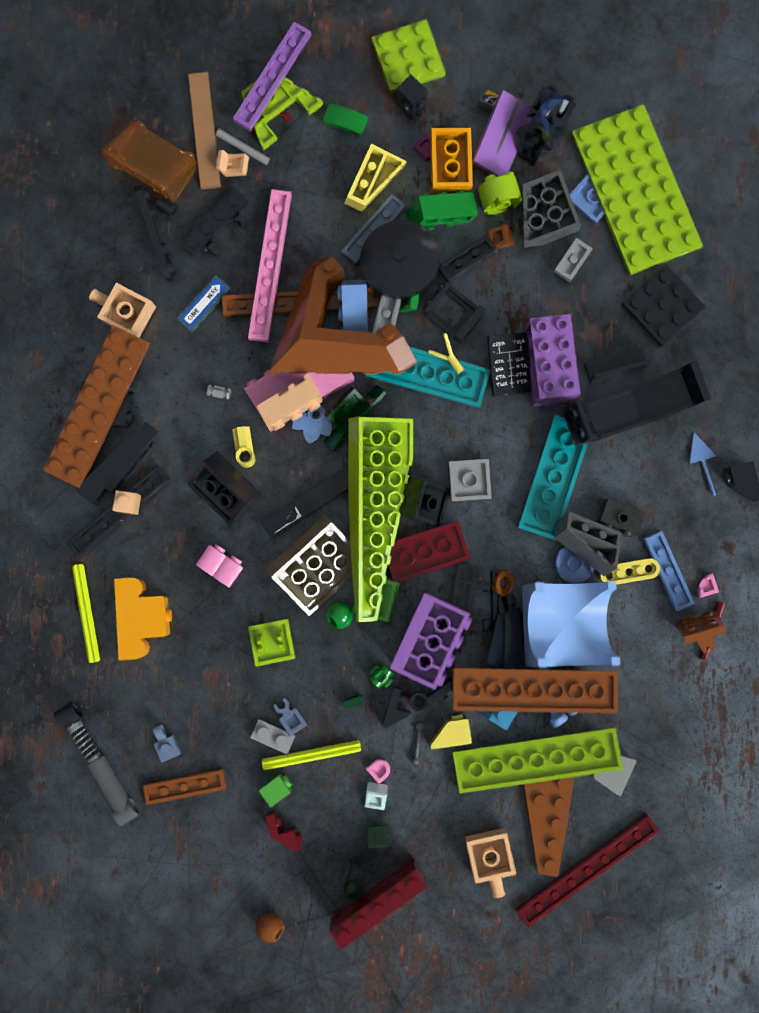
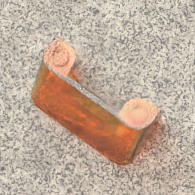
M138 120L135 122L130 121L100 152L109 166L114 169L118 167L121 171H127L153 187L157 193L166 194L165 198L173 203L198 167L195 156L191 152L180 150L146 129V126Z

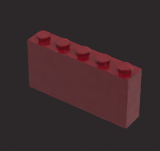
M412 858L331 917L329 933L341 950L428 888L426 874L417 861Z

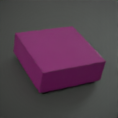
M428 133L413 145V148L425 161L430 158V135Z

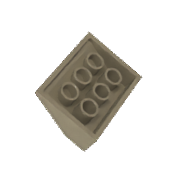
M324 515L272 562L266 570L271 578L310 616L352 578L350 542Z

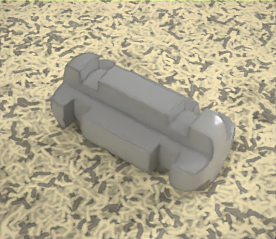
M210 384L207 387V395L210 396L211 394L213 395L212 397L221 399L226 397V400H229L231 389L228 388L226 390V387L216 385L212 387Z

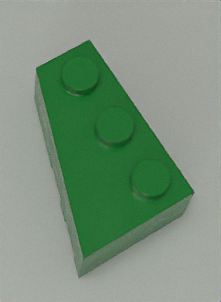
M464 190L453 194H448V192H441L437 195L421 194L406 210L408 221L428 227V230L434 229V225L446 224L447 227L471 222L478 215L474 193Z

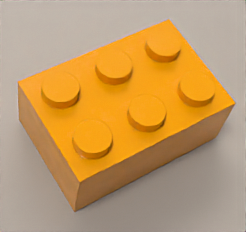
M431 128V195H437L441 192L453 194L461 190L471 192L473 187L471 128Z

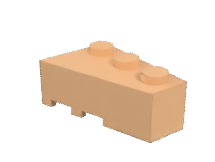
M309 374L304 376L305 380L297 385L294 383L289 385L288 390L280 394L277 393L256 406L269 430L274 429L276 431L285 426L284 422L290 419L295 421L302 417V413L308 409L313 411L321 406L320 403L323 402L321 395Z

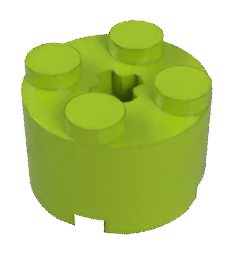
M507 172L498 177L496 175H489L484 179L485 182L478 186L483 210L485 213L487 211L489 215L508 211V206L513 205V208H515L522 202L514 172Z

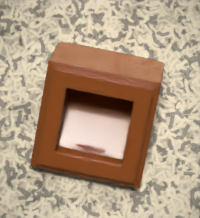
M504 224L487 230L489 239L497 249L514 245L510 226Z

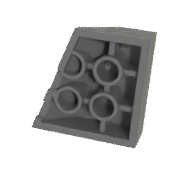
M561 170L523 184L524 248L541 246L580 231L581 223Z

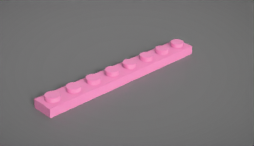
M271 190L248 339L251 341L269 343L292 196L289 191Z

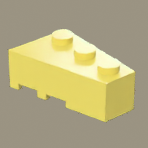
M371 144L345 200V204L362 212L404 168L407 161Z

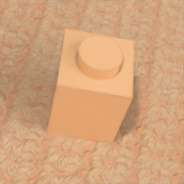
M116 491L113 511L138 515L141 495Z

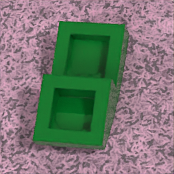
M330 103L323 122L325 125L342 128L345 133L361 136L369 118L354 110Z

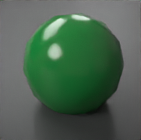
M335 601L326 610V620L333 628L344 629L352 622L354 612L352 607L346 602Z

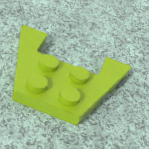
M285 77L254 125L262 149L265 150L277 141V136L266 124L295 101H298L304 110L311 115L323 105V101L318 97L315 98L310 95L304 88L301 89L294 85L291 80ZM255 82L241 92L244 100Z

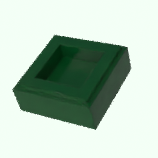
M360 694L343 699L342 701L344 709L364 703Z

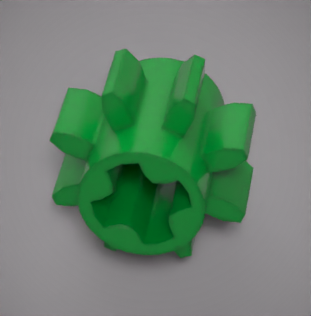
M376 664L369 671L372 674L369 679L379 689L382 686L387 688L393 682L390 678L393 673L384 664L380 667Z

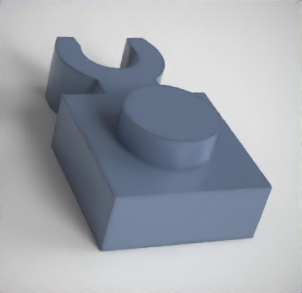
M284 698L282 702L285 708L279 709L276 704L273 708L277 714L283 716L278 721L289 737H291L307 724L296 708L290 711L289 702Z

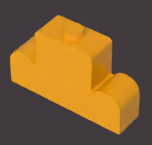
M140 578L114 579L119 660L142 658L148 654L150 648L145 638L164 637L170 634L169 622H172V611L168 608V597H143L142 595L146 591V584Z

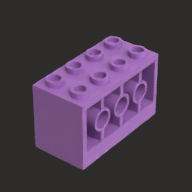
M571 314L530 318L524 328V332H527L532 405L534 407L572 403L580 395Z
M428 592L424 593L390 669L434 690L437 686L441 687L447 676V673L444 672L445 668L451 667L456 656L452 653L455 648L459 649L464 639L461 633L463 629L467 630L473 619L469 617L471 612ZM445 618L448 627L441 628L438 621ZM430 638H438L440 645L433 646ZM428 656L431 663L424 664L422 657Z

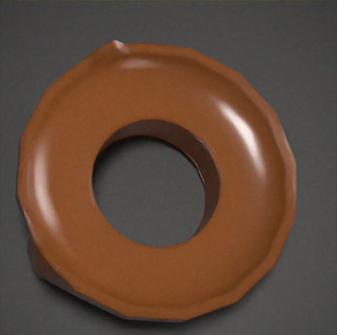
M498 570L496 571L497 575L494 578V585L491 586V589L498 595L507 596L514 588V576L510 571ZM502 578H504V579H505V584H504V586L501 588V587H500V581H501Z

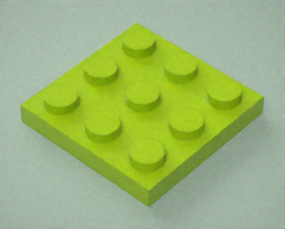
M427 19L372 37V43L390 94L397 92V87L410 74L421 84L445 76V70Z

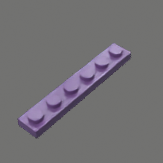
M296 22L292 24L236 112L233 122L248 131L252 130L309 40L311 31Z

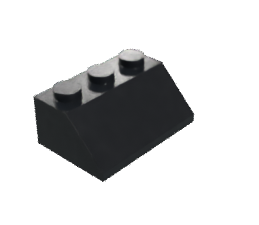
M218 451L202 461L187 484L229 525L253 503L260 493Z

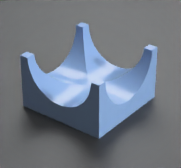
M616 581L583 584H544V582H535L522 585L525 667L620 665V657L616 656L611 649L606 624L608 601L612 592L616 590Z

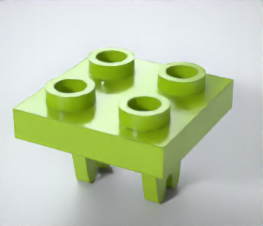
M288 619L248 627L255 667L296 658Z

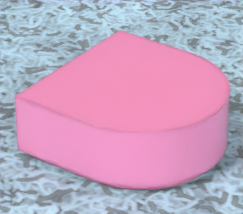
M376 759L366 767V770L380 784L388 777L390 765L384 759Z

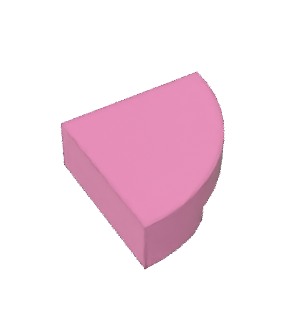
M713 573L707 574L700 580L697 588L698 598L719 592Z

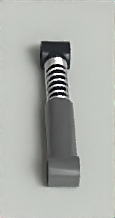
M72 701L54 712L58 725L64 730L68 729L69 734L73 735V739L76 740L75 744L79 745L78 749L82 750L81 754L85 755V759L87 758L88 766L86 767L111 807L112 816L117 824L123 826L139 816L140 811L137 804L128 796L105 755L101 756V753L97 752V747H94V742H91V737H88V732H85L86 728L82 727L84 726L81 722L83 715L77 704Z

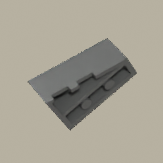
M568 512L557 520L554 536L557 541L603 576L617 569L621 532L572 512Z

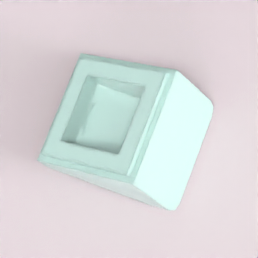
M368 782L364 807L384 810L388 786L386 784Z

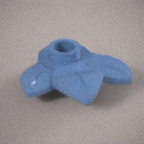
M322 406L313 411L308 409L307 412L302 413V417L293 421L292 424L293 429L303 430L305 440L309 444L315 442L320 434L330 436L332 432V424L324 416L326 411ZM319 412V418H314L313 413Z

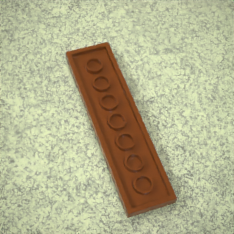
M112 325L43 471L80 488L95 461L151 343Z
M453 668L452 710L618 713V672Z

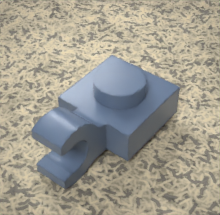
M163 724L156 726L153 732L158 742H155L153 745L161 763L180 755L181 751L174 735L168 737Z

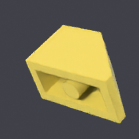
M463 714L452 715L451 719H447L431 740V749L472 744L468 718L463 717Z

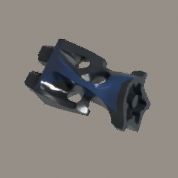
M552 86L548 88L542 87L527 114V117H532V119L525 126L518 128L516 132L520 139L516 155L526 157L530 161V165L534 166L542 150L551 151L553 147L551 133L555 130L560 132L568 121L576 105L573 102L574 98L569 95H564L563 97L557 94L556 88ZM528 141H530L534 145L529 146Z

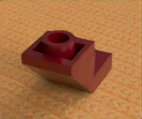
M276 810L268 812L266 820L270 837L292 851L298 852L301 847L300 845L303 844L301 832H297L296 827L280 830L282 828L280 815L277 816Z

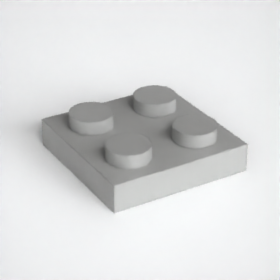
M489 459L449 461L451 502L492 499Z

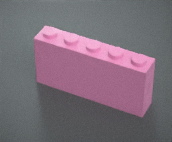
M268 370L263 374L264 377L259 380L253 379L249 381L244 390L256 407L273 395L288 390L289 385L293 383L297 385L305 380L304 376L307 374H290V372L270 374ZM308 373L317 387L322 400L355 381L352 373Z

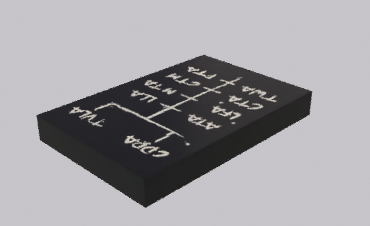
M527 332L487 336L492 396L532 392Z

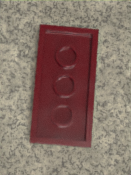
M456 521L396 540L394 546L391 547V560L388 566L393 581L400 582L469 560L470 556L459 522Z

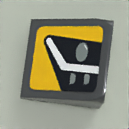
M486 88L479 99L478 106L492 112L499 94Z

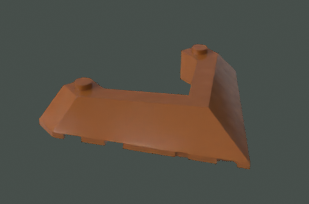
M323 256L307 266L269 373L350 374L351 372H363V374H379V372H392V374H401L416 364V359L403 335L391 322L375 333L322 328L329 296L338 289V286L342 285V280H345L344 269L332 256Z

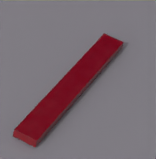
M645 814L517 907V913L529 928L660 831L650 817Z

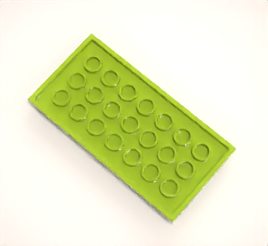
M644 104L571 132L576 149L587 175L589 173L591 184L595 188V194L598 200H600L599 203L602 210L605 212V219L629 276L703 247Z

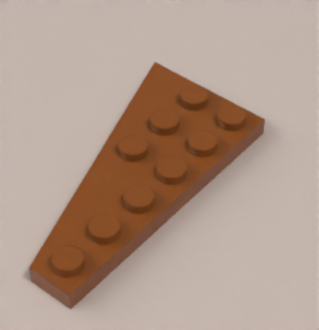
M574 777L523 784L538 874L559 876Z

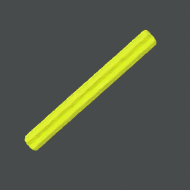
M76 564L72 566L85 647L88 662L94 663L100 661L85 569L83 564Z
M359 740L264 758L262 759L263 770H269L360 752L361 744Z

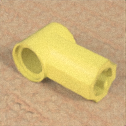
M242 426L232 429L236 460L242 467L249 468L255 463L250 427ZM244 453L251 455L250 460L247 462L241 461V456Z

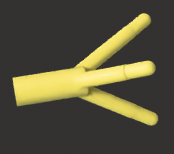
M444 333L443 336L449 356L432 350H428V353L449 361L457 374H459L464 368L454 356L447 333Z

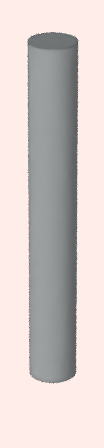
M218 129L216 132L217 137L263 164H268L269 157L221 129Z

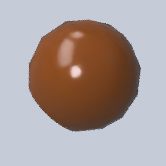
M272 912L265 913L256 924V933L262 941L273 943L281 937L285 925L278 914Z

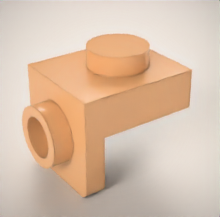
M219 150L216 168L225 176H246L249 157L246 154H227L224 150Z

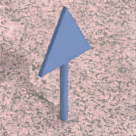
M693 432L689 464L701 461L711 493L715 496L716 492L705 460L716 457V455Z

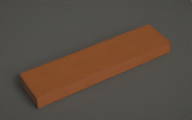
M223 768L142 785L146 805L227 789Z

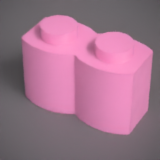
M217 544L214 547L209 545L196 563V566L227 587H231L244 568L241 566L242 561L233 555L231 558L225 555L224 552L226 550Z

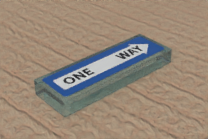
M215 275L177 317V320L193 333L220 303L222 296L227 295L231 288Z

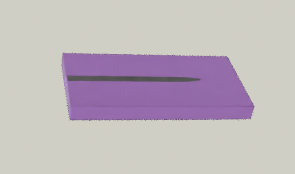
M505 90L500 91L472 158V163L488 173L496 175V177L509 172L520 143L516 132L518 128L525 126L530 121L531 117H527V114L531 107Z

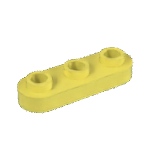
M654 559L619 563L617 569L611 572V579H607L606 575L603 576L600 573L599 578L601 582L616 581V585L652 579L659 574L660 565ZM647 565L651 567L650 572H646L645 567ZM627 568L632 571L630 576L625 573Z

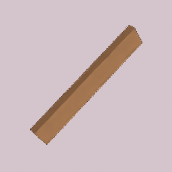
M208 72L188 74L201 189L219 188L221 183L219 170L216 168L218 155Z

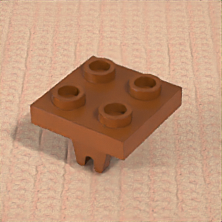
M706 611L701 616L694 618L686 617L677 622L685 644L697 641L703 653L707 652L706 648L708 646L714 651V636L726 633L725 626L716 611Z

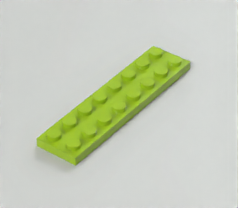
M615 727L453 752L459 793L623 770Z

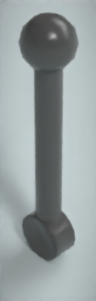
M421 722L416 724V745L414 758L411 760L413 765L419 764V745L421 731L424 729V725Z

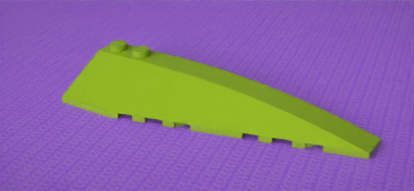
M349 418V527L357 622L377 621L383 596L381 594L382 587L387 578L385 576L387 565H390L391 547L394 546L401 515L399 513L400 506L404 502L405 495L403 493L405 484H408L409 466H412L413 419Z

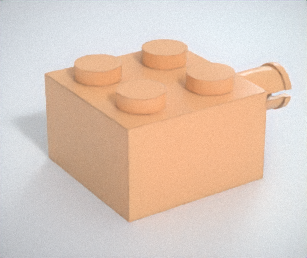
M118 283L115 284L109 296L97 289H93L89 296V300L103 306L97 316L102 323L109 327L114 325L137 337H140L156 308L149 299Z
M504 828L465 836L475 883L489 881L493 898L505 896L501 878L516 875L507 832Z

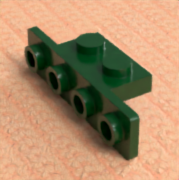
M376 385L363 398L351 386L324 415L336 428L323 443L332 450L340 446L343 439L348 435L349 418L367 417L372 408L383 400L387 393L385 389Z

